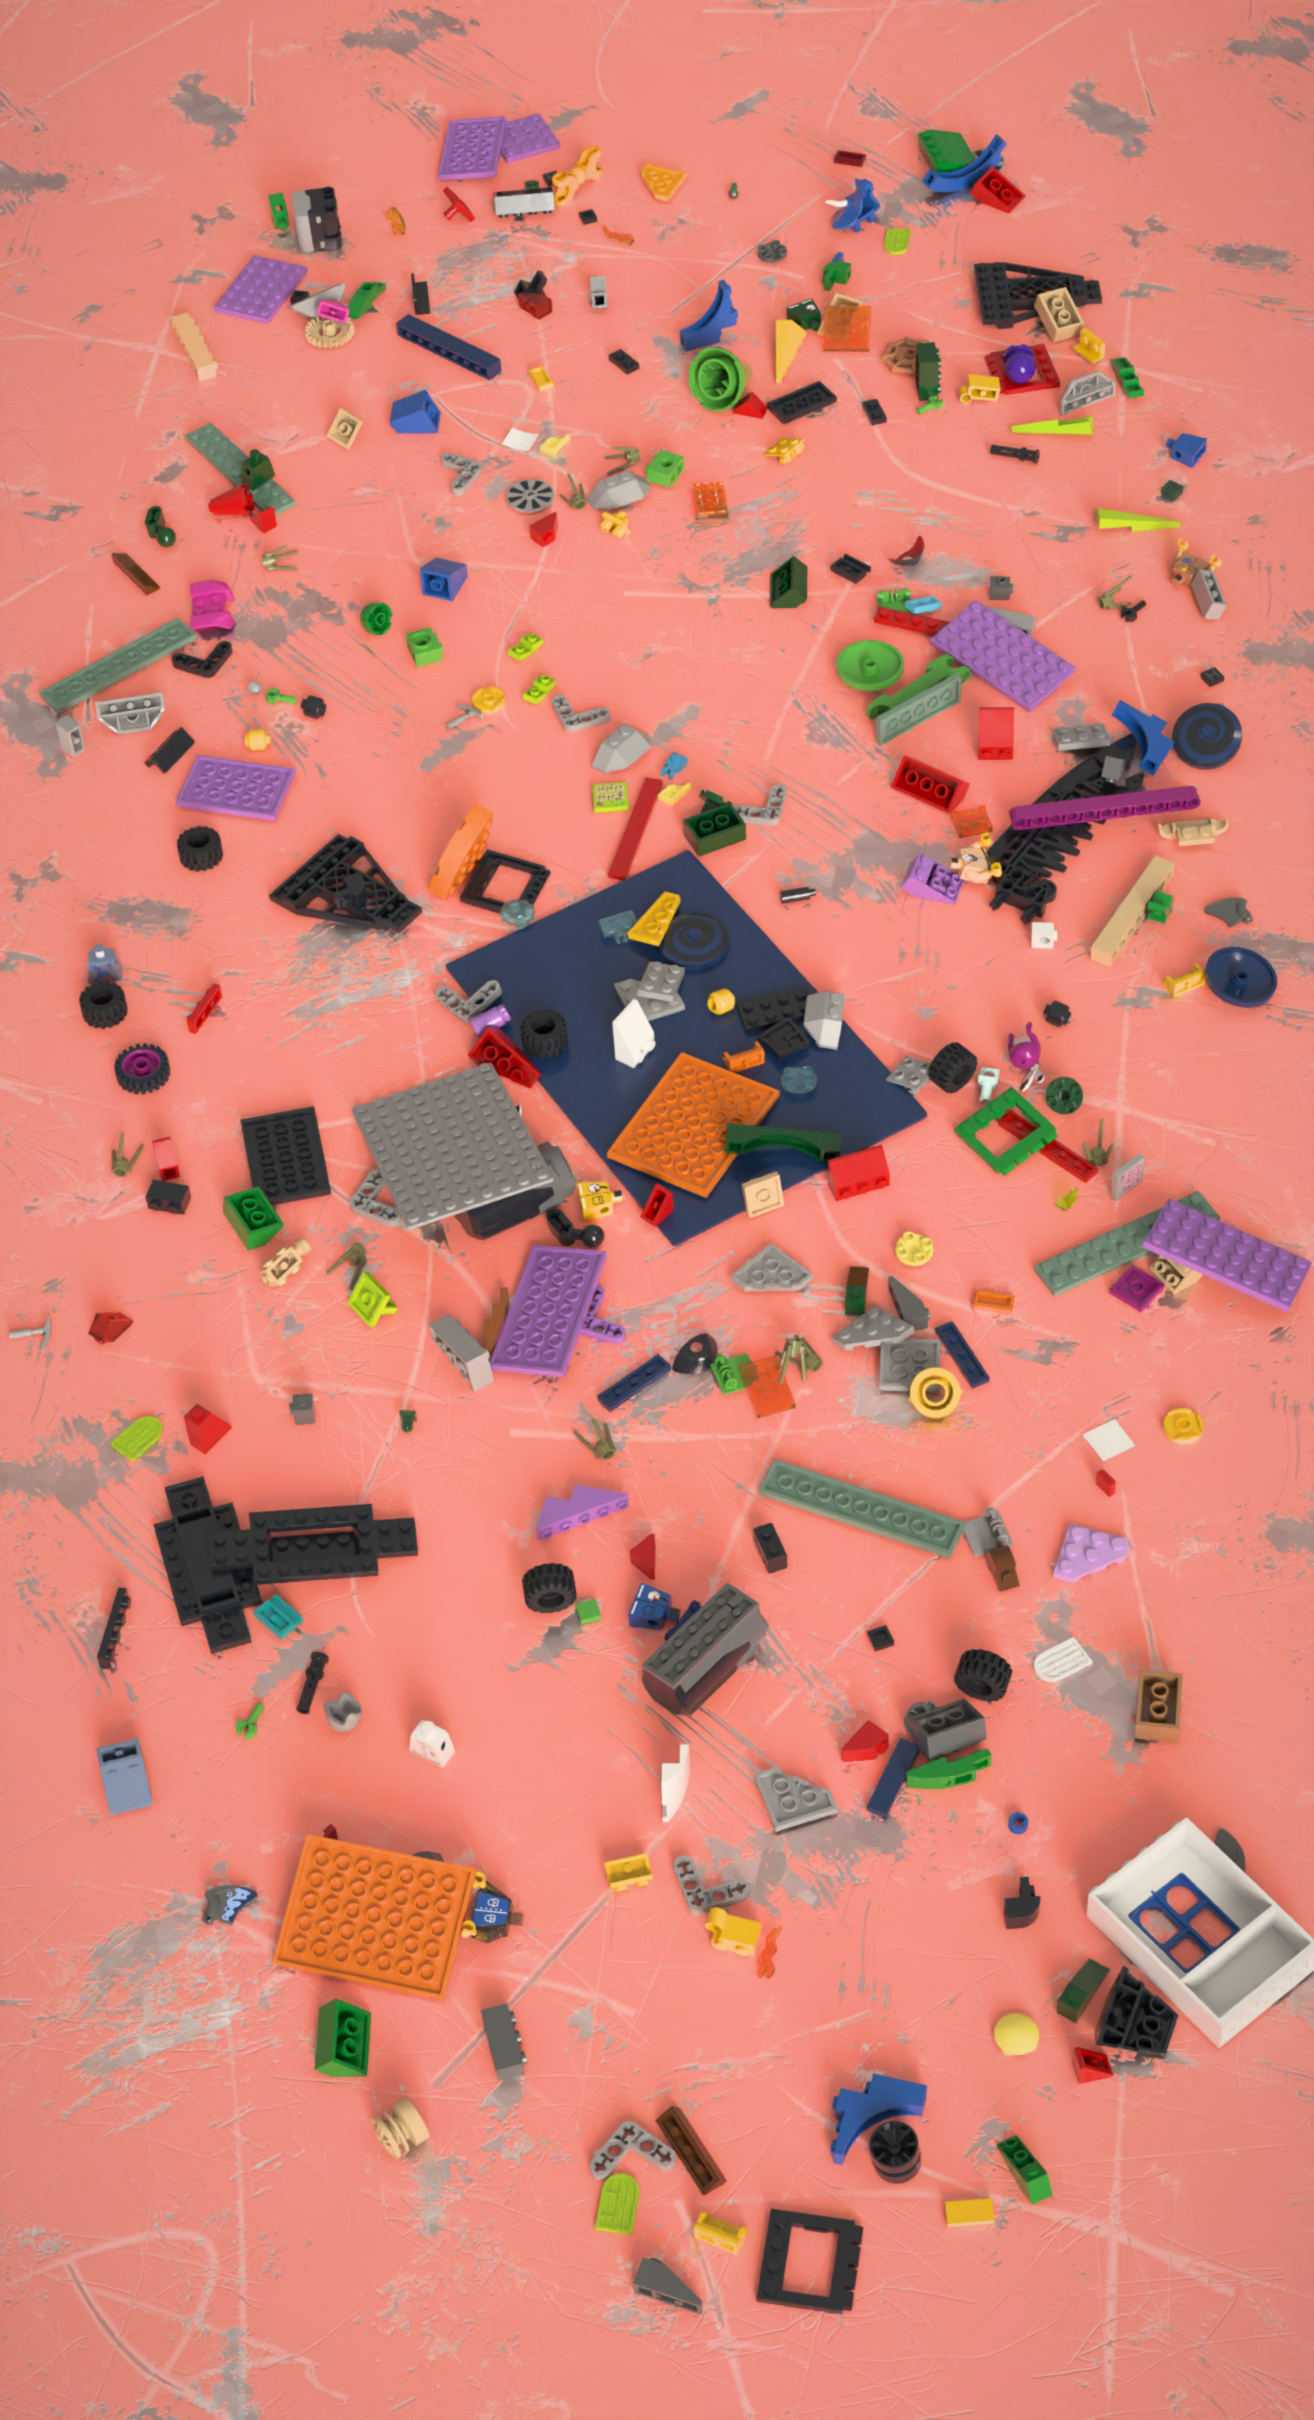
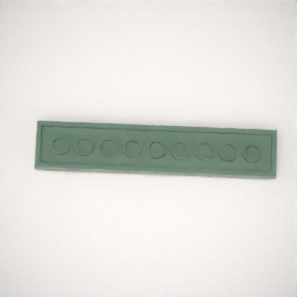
M212 423L185 435V440L235 487L242 484V463L249 457ZM272 479L254 491L249 488L247 489L248 493H252L254 505L261 512L273 506L276 516L296 506L295 500Z
M176 618L40 691V697L57 714H60L195 641L197 636L179 618Z
M1199 1191L1177 1200L1180 1204L1220 1221L1218 1213ZM1163 1207L1035 1265L1034 1272L1051 1294L1056 1297L1152 1253V1251L1143 1248L1142 1245Z
M776 1459L772 1463L759 1489V1495L949 1559H951L965 1528V1522Z

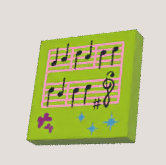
M627 782L592 784L594 813L629 810Z

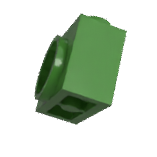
M661 450L646 467L647 481L670 488L672 484L677 482L679 475L684 470V456Z
M431 627L405 634L407 648L416 667L442 661L441 653H444L441 643L439 644L438 636L436 633H433Z

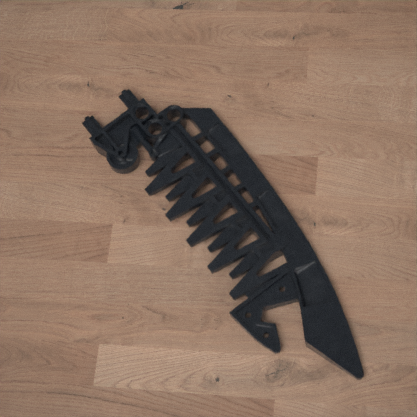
M1131 733L1091 755L1062 776L1032 804L1139 792L1144 779L1143 773L1126 778V786H1117L1115 783L1105 781V777H1101L1106 756L1126 760L1124 771L1130 769L1138 743L1136 738ZM1106 820L1091 821V822H1095V823L1104 825L1105 822H1106ZM1082 822L1034 828V830H1016L1011 824L986 852L990 864L998 862L1001 864L1002 870L1001 876L995 877L992 875L993 882L997 884L996 895L989 903L992 910H998L1005 903L1025 911L1020 917L1023 924L1030 923L1035 916L1042 918L1045 915L1047 904L1056 899L1057 886L1049 880L1037 881L1038 876L1052 877V873L1044 868L1064 873L1067 870V866L1061 862L1065 861V856L1058 852L1078 857L1080 850L1074 846H1077L1079 841L1071 836L1091 841L1093 834L1087 830H1090L1092 825Z

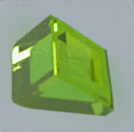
M1077 1187L1066 1192L1055 1203V1206L1063 1211H1067L1077 1201Z

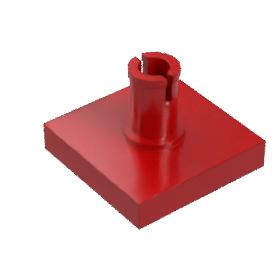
M446 187L443 192L452 205L443 213L445 217L451 220L459 211L472 222L475 217L467 205L453 191Z

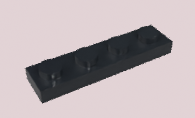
M118 1587L97 1655L101 1669H109L110 1662H113L115 1659V1646L120 1642L121 1626L124 1627L126 1622L125 1613L131 1606V1597L128 1595L127 1588Z

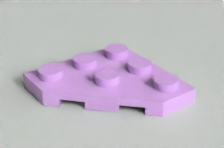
M1070 1524L1053 1572V1578L1074 1583L1087 1574L1093 1575L1106 1569V1566L1115 1562L1118 1564L1124 1561L1130 1545V1539Z

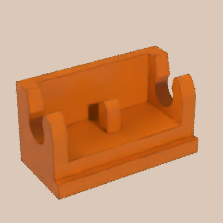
M754 1042L755 1046L753 1049L732 1056L727 1051L723 1052L725 1057H722V1061L728 1071L737 1073L765 1063L764 1049L759 1042Z

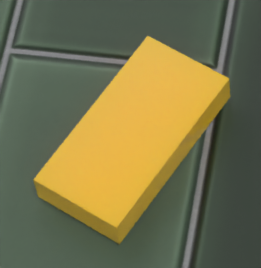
M543 366L528 370V374L539 392L554 388V383Z
M992 2198L945 2202L947 2227L995 2224Z

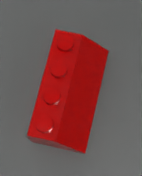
M904 755L890 787L951 814L963 801L970 783L913 757Z

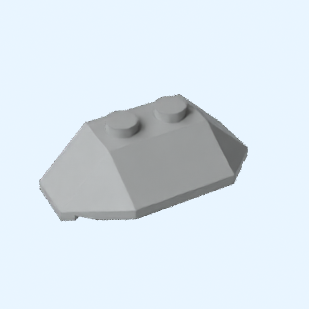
M345 283L337 284L287 306V308L305 318L312 317V319H316V316L319 318L321 316L316 314L320 300H338L340 302Z
M1099 370L1071 380L1065 388L1060 401V415H1066L1115 396L1116 382Z
M628 470L600 480L587 497V502L594 510H599V508L616 509L643 499L651 490V486L643 477Z
M163 692L95 702L98 720L117 735L152 730L165 711Z
M623 724L601 743L592 763V768L603 774H609L611 771L630 767L651 748L649 734L634 726Z
M825 990L807 996L803 1025L816 1041L818 1047L834 1050L838 1048L845 1001L844 993Z

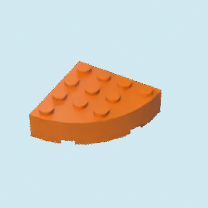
M477 803L474 804L463 819L464 822L460 830H456L437 865L439 868L431 879L428 888L430 892L446 901L450 895L453 896L455 894L457 886L464 883L466 875L472 873L476 862H480L484 855L483 851L488 844L486 841L491 833L489 830L494 823L492 821L494 813Z

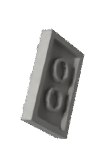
M1095 723L1088 726L1076 725L1075 727L1062 726L1053 729V737L1058 751L1110 746V738L1104 724Z
M649 962L638 987L637 996L673 1002L685 974V968L660 962Z

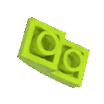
M530 633L520 638V644L509 648L507 655L520 662L533 654L543 644L544 640L536 634Z
M541 675L533 681V687L523 693V699L537 705L550 693L556 684V680L547 675Z

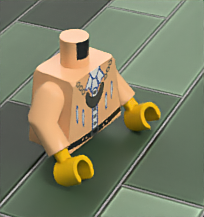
M983 833L980 842L976 841L972 845L960 849L956 858L948 859V868L956 869L959 878L963 880L987 884L992 875L999 877L1002 874L1001 864L996 862L991 865L985 848H981L982 846L989 847L992 844L989 833Z

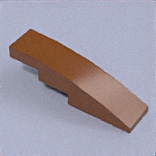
M508 1287L500 1288V1303H492V1319H484V1347L490 1354L489 1362L509 1311Z

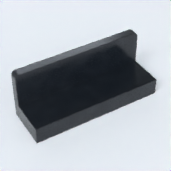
M411 273L415 315L430 314L427 281L415 282L414 273Z
M180 727L144 763L148 768L155 764L163 773H166L195 741L183 727Z

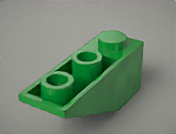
M1017 2135L996 2144L1020 2190L1032 2205L1053 2195L1048 2173Z

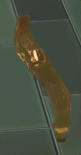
M605 225L602 226L607 238L626 242L632 246L634 238L631 234L620 235L616 232H610Z
M781 1925L777 1929L774 1928L767 1935L765 1940L766 1947L757 1958L759 1964L757 1976L759 1978H762L767 1971L766 1977L769 1979L775 1972L772 1957L777 1952L775 1942L776 1938L780 1935L779 1932L783 1930Z

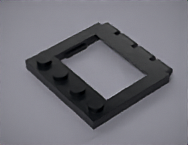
M487 849L463 890L460 902L516 919H520V917L527 918L531 907H533L551 872L546 869V866ZM500 865L532 874L515 906L489 897H482Z
M771 2208L756 2298L757 2302L841 2315L843 2310L851 2311L854 2292L847 2290H855L858 2270L854 2268H857L859 2265L861 2251L859 2246L854 2245L862 2244L864 2228L855 2225V2220ZM792 2227L804 2228L806 2231L820 2233H839L829 2297L782 2290Z

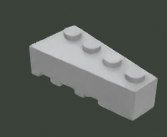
M447 1314L428 1324L432 1339L445 1356L448 1355L452 1365L455 1368H459L462 1378L465 1381H470V1388L473 1392L494 1382L488 1360L490 1358L488 1350L485 1347L482 1348L476 1338L473 1339L466 1328L463 1329L457 1319L454 1320Z

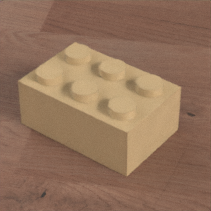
M1064 287L1038 294L1034 307L1052 342L1079 336L1080 330L1083 329L1085 323L1067 288Z

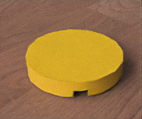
M488 687V689L484 690L480 688L472 696V706L484 714L498 712L505 705L504 693L496 687Z
M1188 1408L1171 1410L1163 1420L1164 1434L1172 1442L1178 1444L1193 1443L1203 1433L1204 1427L1201 1416L1198 1413L1191 1412V1409Z

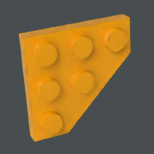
M648 163L640 171L643 181L654 198L667 202L670 201L687 178V172Z

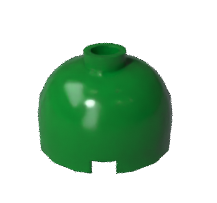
M382 602L368 603L360 613L361 626L370 634L384 635L392 625L390 622L391 617H393L392 610L387 604Z

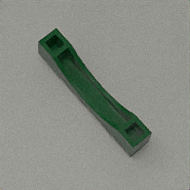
M727 1123L724 1153L745 1154L762 1147L782 1146L802 1151L819 1162H828V1160L837 1158L840 1155L841 1134Z

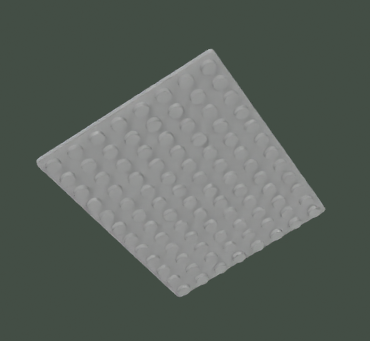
M484 1063L472 1069H465L462 1072L447 1075L444 1078L429 1081L426 1084L414 1086L408 1090L396 1092L390 1096L378 1098L372 1102L359 1104L352 1108L354 1118L408 1230L554 1181L552 1173L492 1063Z

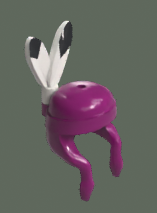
M1031 1022L1026 1024V1033L1031 1042H1021L1014 1046V1035L1012 1033L1008 1035V1051L1011 1063L1022 1070L1031 1068V1071L1020 1087L1021 1092H1024L1029 1087L1033 1079L1038 1083L1043 1082L1045 1079L1044 1074L1038 1069L1041 1045L1037 1036L1031 1031Z

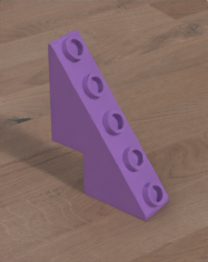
M575 1484L570 1501L546 1497L536 1528L538 1540L548 1539L555 1534L569 1531L571 1528L579 1525H585L592 1520L606 1517L613 1512L625 1510L629 1507L628 1493Z

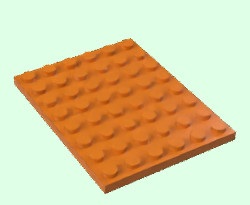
M681 1052L608 1150L607 1158L707 1198L738 1155L724 1153L727 1123L758 1126L780 1096V1091Z
M307 1834L272 1964L445 2002L463 1930L462 1924L465 1922L477 1869Z

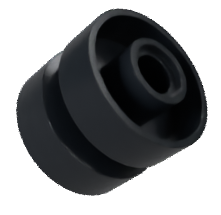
M900 2121L885 2122L873 2131L869 2141V2148L873 2166L878 2176L884 2181L893 2184H901L913 2179L919 2172L922 2164L918 2137L915 2131L909 2125Z

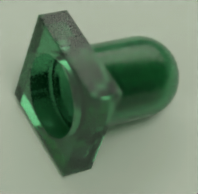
M400 1410L401 1429L403 1432L409 1433L413 1429L414 1421H417L416 1411Z

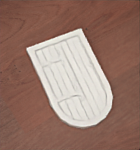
M1072 1637L1038 1655L1034 1661V1671L1041 1680L1056 1682L1092 1664V1660L1077 1640Z

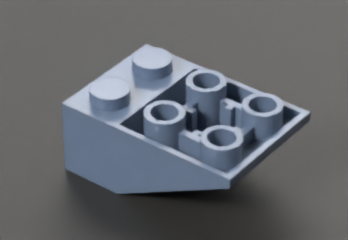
M136 1738L96 1748L110 1815L152 1806L153 1802L139 1739Z

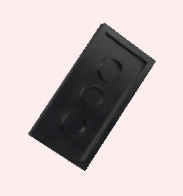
M817 381L768 402L767 408L783 424H786L837 402V396L821 381Z
M804 987L736 1002L745 1032L750 1033L771 1028L788 1017L794 1023L804 1021L806 999L810 995L808 988Z

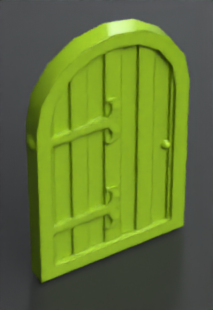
M887 228L884 243L885 251L894 255L906 252L909 247L911 229Z
M153 1416L141 1417L110 1443V1446L133 1462L161 1437L163 1433L162 1423Z
M618 2173L610 2176L605 2181L601 2191L595 2230L633 2234L640 2197L639 2185L631 2175Z

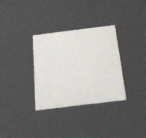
M1115 1419L1082 1434L1103 1462L1136 1446Z

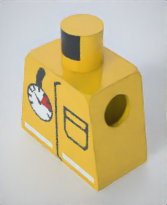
M607 1182L577 1183L578 1198L584 1222L611 1215L613 1213L612 1203L623 1201L621 1190L610 1192Z

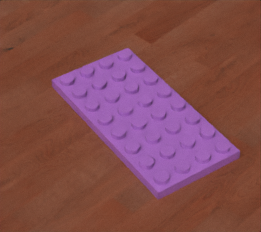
M976 599L930 639V644L936 649L952 656L954 661L961 666H967L971 673L1030 713L1076 672L1075 666Z
M1169 1198L1142 1245L1147 1250L1286 1312L1289 1311L1312 1264L1311 1261L1303 1257H1299Z
M533 1245L490 1359L491 1370L565 1377L608 1257L606 1251Z

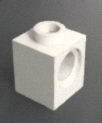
M1032 922L1031 948H1053L1054 941H1057V930H1054V923Z

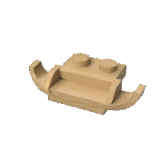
M1208 818L1204 820L1173 821L1164 826L1158 824V828L1162 837L1177 839L1179 846L1212 844L1215 842V835H1219L1228 829L1229 820L1224 818L1223 821Z

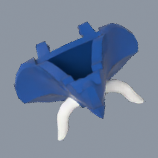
M855 179V184H851L854 193L845 197L844 201H825V203L836 207L845 206L834 214L831 221L833 229L852 227V230L858 233L861 230L859 222L864 219L868 223L874 222V211L880 208V203L873 195L874 185L871 181Z

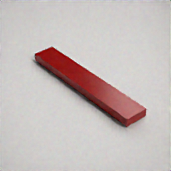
M1013 1111L1008 1112L998 1122L1000 1127L1020 1140L1037 1129V1127ZM1055 1139L1049 1144L1044 1143L1045 1147L1038 1151L1084 1183H1087L1098 1173L1097 1167Z

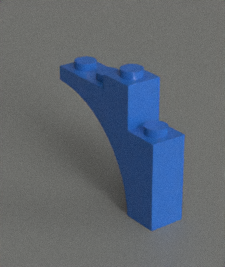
M724 279L718 281L717 294L708 311L697 322L680 330V343L686 352L719 343L720 335H722L721 329L737 325L738 312L733 308L730 299L732 290Z
M1120 700L1111 716L1123 723L1134 735L1141 750L1139 768L1154 776L1175 743L1161 734L1167 722L1154 714L1149 717Z
M873 2073L871 2082L867 2081L864 2093L841 2088L839 2096H834L832 2109L835 2110V2118L838 2119L836 2133H839L837 2140L832 2141L830 2154H834V2163L843 2165L853 2143L873 2125L898 2116L911 2115L922 2117L927 2098V2085Z

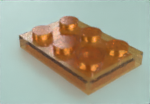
M724 481L692 484L696 520L728 518Z
M776 1355L738 1365V1371L757 1418L796 1407L785 1377L783 1384H779L782 1369Z

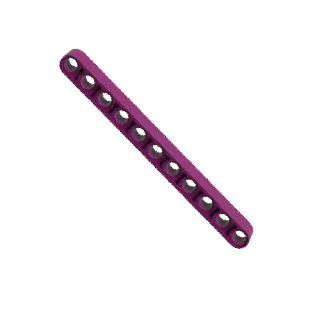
M1183 786L1016 806L1010 809L1009 816L1013 828L1023 830L1191 810L1197 808L1201 804V800L1196 787Z

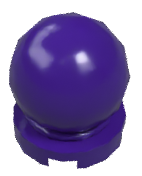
M1025 344L1011 345L1003 354L1005 373L1014 383H1026L1035 374L1036 364L1033 350Z

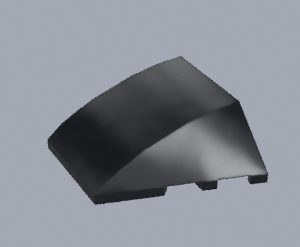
M1123 1966L1107 1995L1094 2032L1095 2045L1164 2056L1179 2015L1158 1995L1154 1996L1144 1987L1145 1984L1141 1980L1135 1979L1128 1972L1129 1969Z

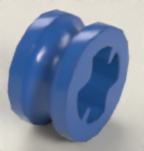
M1019 1812L1013 1813L1009 1817V1830L1018 1835L1026 1832L1028 1827L1027 1816ZM1016 1820H1019V1823L1022 1821V1826L1018 1827V1824L1015 1826L1014 1822Z

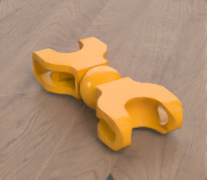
M589 146L583 151L575 167L571 168L569 172L563 173L559 171L552 177V185L558 187L554 195L555 205L561 207L567 205L573 199L579 185L583 184L585 180H597L603 174L602 167L596 165L601 157L600 147Z

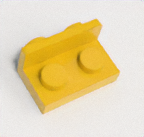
M1086 328L1080 330V343L1073 346V350L1092 364L1104 359L1105 342Z

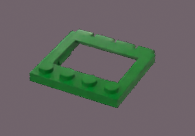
M1012 1086L954 1128V1133L994 1172L997 1174L1001 1172L1004 1176L1015 1169L1013 1163L1019 1166L1030 1158L1029 1153L1034 1155L1045 1147L1044 1143L1049 1144L1058 1137L1056 1127ZM1016 1106L1031 1123L1036 1124L1039 1128L997 1158L975 1137V1133L980 1129L988 1127L994 1119L1002 1117L1009 1108Z

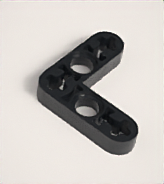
M228 641L218 643L205 660L183 653L174 654L172 656L173 667L204 678H211L216 675L232 655V645ZM215 658H220L218 661H213Z

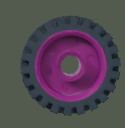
M143 1043V1046L140 1047V1044H136V1048L130 1046L128 1047L129 1051L124 1049L122 1051L123 1054L118 1055V1059L115 1060L114 1064L115 1075L118 1084L123 1090L127 1089L129 1093L132 1091L137 1095L139 1091H141L142 1095L146 1094V1091L152 1093L153 1089L159 1090V1085L163 1087L165 1081L169 1080L171 1071L169 1060L165 1051L161 1050L158 1046L155 1048V1045L150 1044L148 1047L147 1043Z

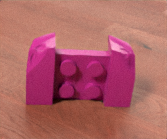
M208 580L190 584V595L193 602L191 629L212 626L230 629L235 625L236 622L233 620L230 612L226 611V599L235 601V598L225 582Z

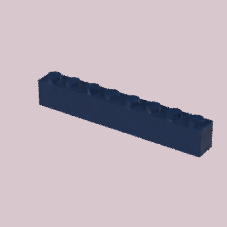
M410 314L396 323L399 337L489 381L502 371L500 358Z

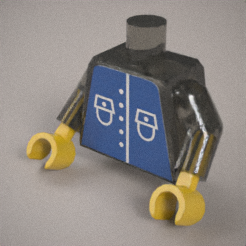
M477 1872L476 1878L478 1882L475 1880L473 1888H481L477 1890L472 1920H466L462 1924V1927L466 1929L461 1932V1935L464 1938L471 1935L472 1938L481 1942L491 1943L501 1937H507L510 1925L522 1926L524 1913L513 1912L512 1900L491 1883L485 1881V1876L482 1872Z

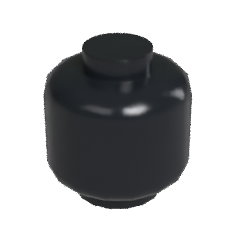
M309 695L301 703L303 714L313 719L323 717L327 708L323 698Z
M1056 1000L1051 1005L1047 1004L1043 1012L1046 1015L1045 1021L1059 1028L1063 1025L1066 1026L1072 1013L1069 1011L1070 1007Z

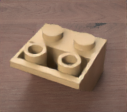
M1161 1255L1149 1268L1173 1294H1177L1195 1284L1203 1276V1274Z

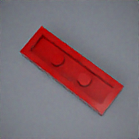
M213 983L210 989H207L202 1000L197 1003L194 1011L188 1015L187 1024L190 1033L196 1034L222 999L219 984Z

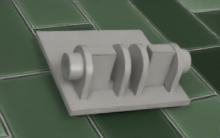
M905 1056L886 1081L908 1087V1092L912 1096L917 1095L920 1088H923L928 1082V1070L931 1063Z
M992 1507L986 1510L985 1516L965 1522L963 1531L975 1557L983 1555L985 1549L1002 1544L1008 1547L1014 1546L1000 1513Z

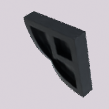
M790 1017L773 1025L757 1039L759 1044L766 1047L778 1060L803 1050L810 1045V1041Z

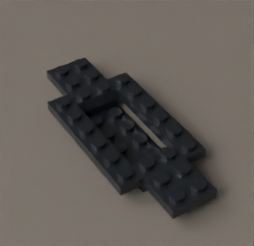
M204 1476L164 1487L173 1519L153 1524L181 1627L202 1621L211 1654L252 1643L242 1610L262 1604L258 1586L254 1585L252 1568L211 1571L209 1532L241 1530L233 1502L213 1507Z
M372 1504L249 1512L250 1529L209 1532L211 1571L253 1568L254 1585L379 1576L377 1559L418 1556L415 1518L373 1520ZM353 1527V1531L271 1537V1532Z

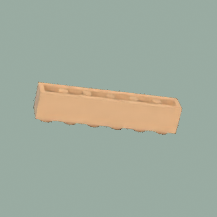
M188 312L170 317L172 329L198 380L202 381L216 377L217 363L215 360L213 361L212 353L209 352L207 343H204L198 326H195L193 317L190 318Z

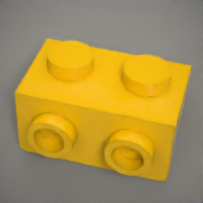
M648 1853L604 1862L609 1889L615 1888V1892L628 1890L627 1885L636 1884L637 1887L650 1885L649 1881L654 1879Z

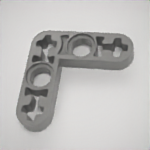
M445 453L441 456V465L444 468L460 473L451 483L453 495H463L482 475V465L479 462L452 453Z
M556 695L552 698L553 710L563 730L567 733L599 726L610 721V710L605 707L574 714L564 695ZM564 712L569 713L568 715H561ZM583 719H591L587 722L582 721Z
M783 785L773 786L766 808L735 805L733 807L739 813L744 823L776 826L781 821L786 801V788ZM772 804H779L780 806H778V807H773V806H771V805H772ZM752 814H759L760 816H758V817H752L751 815H752Z
M488 981L471 998L465 1001L449 987L442 986L435 991V997L443 1007L464 1023H470L469 1018L480 1015L501 995L502 988L497 981ZM478 999H484L483 1003L475 1004ZM454 1002H460L457 1007H451ZM464 1009V1011L469 1014H463L462 1010Z
M375 1169L369 1173L350 1201L351 1211L356 1215L385 1226L395 1227L401 1222L398 1209L374 1201L385 1186V1181L379 1169ZM368 1189L373 1190L371 1194L363 1193L365 1190ZM373 1209L380 1210V1212L377 1214L371 1213Z
M683 1855L674 1860V1874L688 1910L693 1915L709 1913L712 1907L724 1908L743 1902L749 1897V1884L743 1879H735L703 1890L691 1858ZM681 1864L687 1866V1874L685 1876L682 1867H680ZM688 1881H693L697 1884L694 1889H687L684 1885ZM740 1887V1889L743 1890V1893H739L738 1891H736V1888ZM727 1890H730L731 1897H728ZM716 1893H722L725 1896L722 1901H715L712 1897ZM697 1895V1900L701 1903L700 1907L694 1904L693 1896Z
M626 2121L617 2128L591 2160L590 2173L596 2180L602 2181L607 2179L630 2150H633L659 2170L670 2171L676 2165V2154L673 2149L636 2123ZM625 2130L627 2132L633 2130V2136L628 2135L625 2138ZM643 2142H652L654 2145L653 2149L650 2151L642 2150L641 2145ZM612 2146L621 2148V2152L616 2156L610 2155L608 2150ZM661 2156L664 2157V2158H666L667 2156H669V2157H670V2162H668V2161L662 2162ZM604 2164L605 2171L599 2170L597 2172L596 2166L601 2167Z

